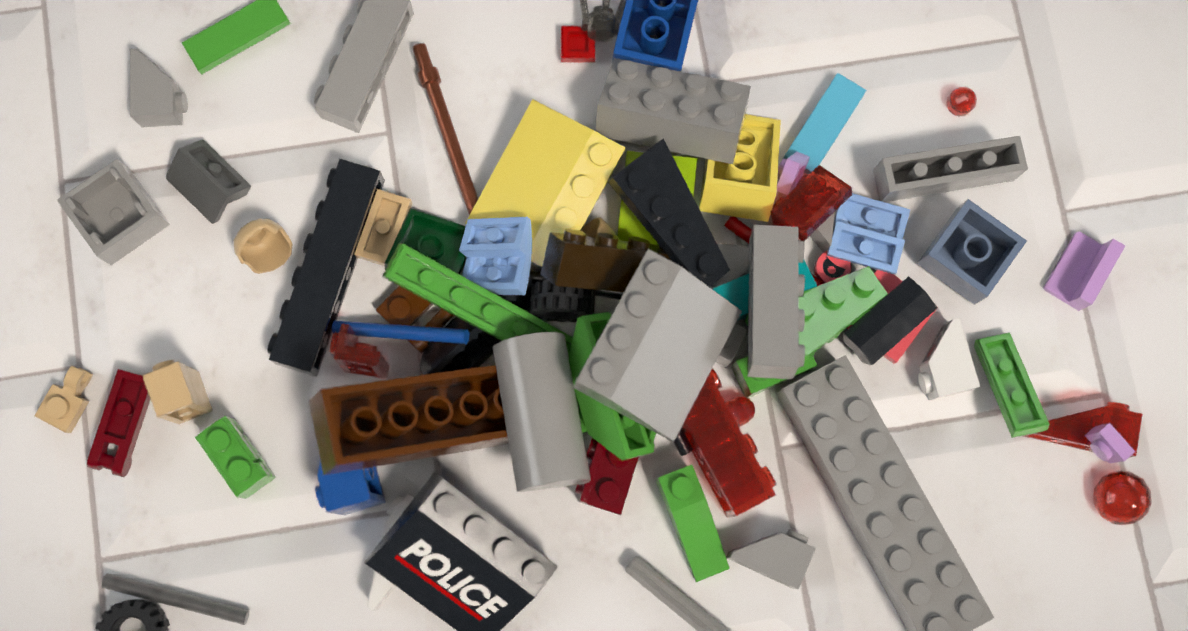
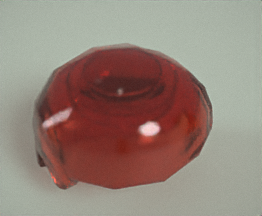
M1124 470L1113 471L1104 475L1095 486L1093 504L1100 516L1112 524H1134L1148 514L1152 505L1151 490L1145 480L1136 474Z

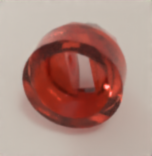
M958 87L948 96L946 101L947 108L955 116H966L975 108L977 97L972 89ZM963 96H966L968 98L967 100H964L958 104L955 101V99L961 98Z
M737 396L725 402L726 411L736 427L739 428L747 424L754 417L755 406L749 398Z

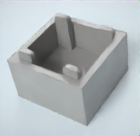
M118 159L57 199L95 255L111 266L170 225L132 171Z

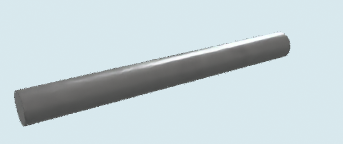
M108 573L102 581V588L242 625L247 623L250 613L249 610Z

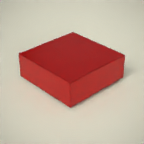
M561 26V63H595V26Z

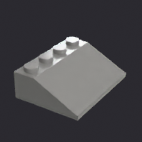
M648 249L573 388L674 442L742 311L681 266Z

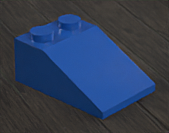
M320 461L317 474L319 486L315 487V492L320 507H325L327 513L347 515L386 503L377 467L323 476Z

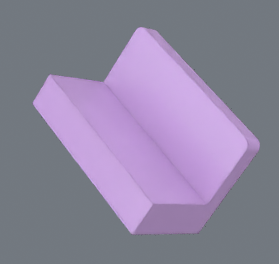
M1081 232L1075 233L1043 289L1078 311L1092 305L1124 250L1125 245L1114 238L1101 245Z

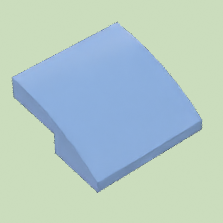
M842 191L834 217L832 244L827 250V256L866 267L869 266L870 268L895 275L905 243L903 236L910 209Z
M528 217L468 219L459 249L467 257L462 276L496 295H525L532 255L531 220Z

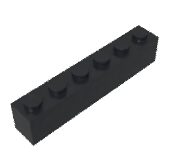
M339 159L337 167L330 170L326 183L327 188H329L325 201L321 200L316 208L315 220H317L315 230L307 235L304 242L303 253L306 255L303 264L296 267L292 276L291 285L294 287L290 300L286 299L280 310L279 318L282 320L278 334L274 333L268 344L269 360L274 364L317 377L332 335V324L338 318L358 260L354 255L377 189L382 190L385 182L380 170Z

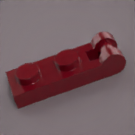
M120 369L117 370L87 459L88 468L98 471L102 468L109 469L113 475L125 477L128 474L132 464V454L151 400L142 375ZM110 443L119 445L115 456L107 452Z

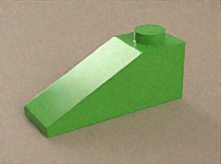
M691 464L655 480L695 582L730 569L706 497L693 465Z

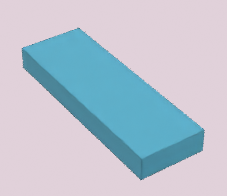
M837 73L783 159H787L796 152L809 156L810 158L804 172L812 177L867 90Z

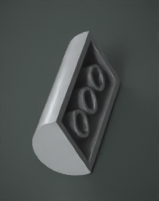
M557 332L532 333L513 337L494 345L493 352L517 492L580 485L590 482L591 477L575 389L573 388L574 384L565 335Z

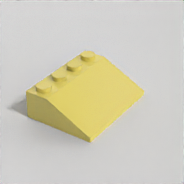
M532 99L468 219L528 217L531 220L532 228L531 262L542 267L550 232L564 234L565 229L582 231L622 158L625 147Z

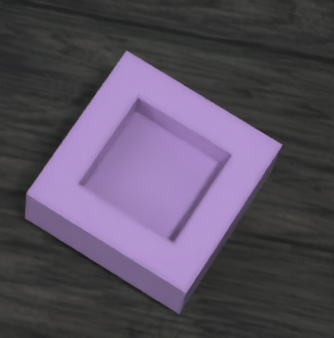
M796 152L781 161L778 166V192L788 196L798 189L809 161V156Z
M1110 423L1095 426L1085 435L1092 443L1090 447L1094 454L1109 464L1123 462L1135 453L1133 448Z

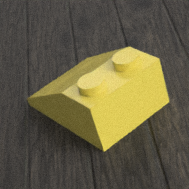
M745 115L734 163L728 164L705 159L699 205L701 212L765 222L769 221L777 193L781 120Z

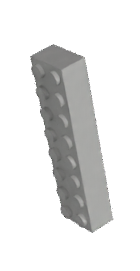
M844 355L777 392L778 399L907 631H972L994 619L995 617L847 356Z

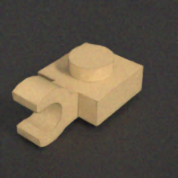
M71 366L64 377L63 387L52 384L34 416L65 433H72L89 403L88 400L80 396L89 384L93 374L82 368Z

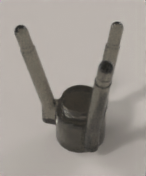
M580 0L582 13L581 30L587 31V36L594 41H611L614 36L618 35L626 0L620 1L615 15L613 14V9L609 7L610 0H602V6L594 7L590 14L587 0Z

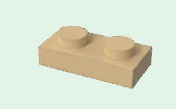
M377 189L354 254L357 258L385 266L388 254L412 206L411 199Z

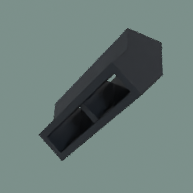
M908 276L843 333L844 343L855 352L862 363L873 365L938 307L927 292Z

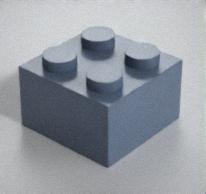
M967 199L954 211L917 264L975 305L989 296L1027 240Z

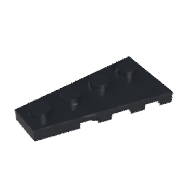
M664 138L608 181L614 191L675 264L687 270L708 287H711L730 271Z

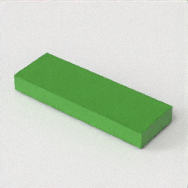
M256 0L182 42V45L202 75L291 23L277 0Z
M1010 332L976 339L974 348L1011 437L1047 431L1050 426Z

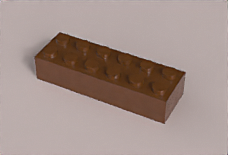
M496 365L320 389L309 400L323 476L509 444Z

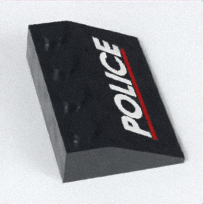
M436 472L431 475L364 562L457 631L502 630L538 595L558 568L545 555Z

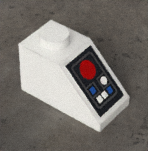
M960 317L952 319L941 327L919 367L921 372L918 374L919 386L922 392L928 395L929 401L968 392L980 387Z

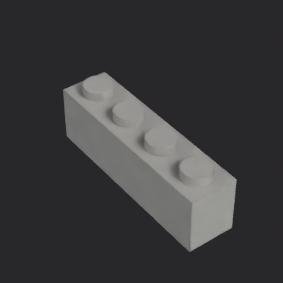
M359 0L356 20L353 25L347 26L343 35L344 45L339 55H334L328 69L330 75L325 86L321 85L315 94V108L322 119L354 132H360L414 15L410 0Z
M1014 136L882 158L873 169L879 201L890 202L1014 181L1028 170L1021 137Z
M753 226L749 239L748 377L793 379L798 368L804 366L805 346L799 344V332L804 330L805 312L804 309H798V297H803L805 278L804 275L798 274V262H803L805 246L804 241L798 240V227Z

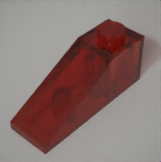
M1107 402V406L1048 420L1050 426L1047 431L1023 435V437L1093 452L1090 447L1092 443L1085 435L1095 426L1110 423L1135 451L1130 457H1135L1143 414L1129 411L1130 406L1127 404Z

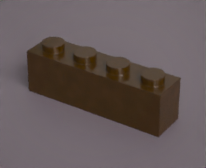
M565 229L564 234L550 232L541 275L555 286L625 292L648 249L670 261L672 260L660 245L650 244L649 240L631 236L628 241H621L617 236L607 233H597V237H587V234L582 231Z

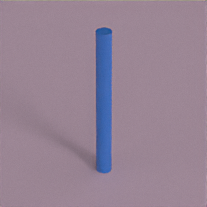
M337 320L332 324L334 335L467 344L469 341L468 329Z

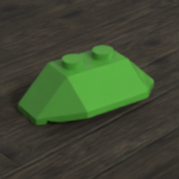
M610 312L585 315L577 319L569 352L574 385L612 316ZM575 389L588 435L622 461L654 452L655 444L653 441L656 436L655 432Z

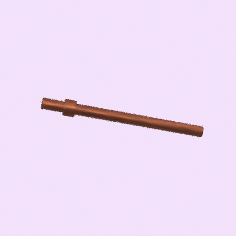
M419 43L413 46L420 69L418 77L422 88L427 90L470 215L478 197L439 85L442 80L438 69L432 65L426 44Z

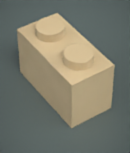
M167 360L152 367L153 372L142 375L158 418L181 424L213 411L199 371L180 362L175 363V360Z

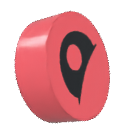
M825 251L816 260L814 272L818 279L827 283L850 274L851 262L827 256V251Z

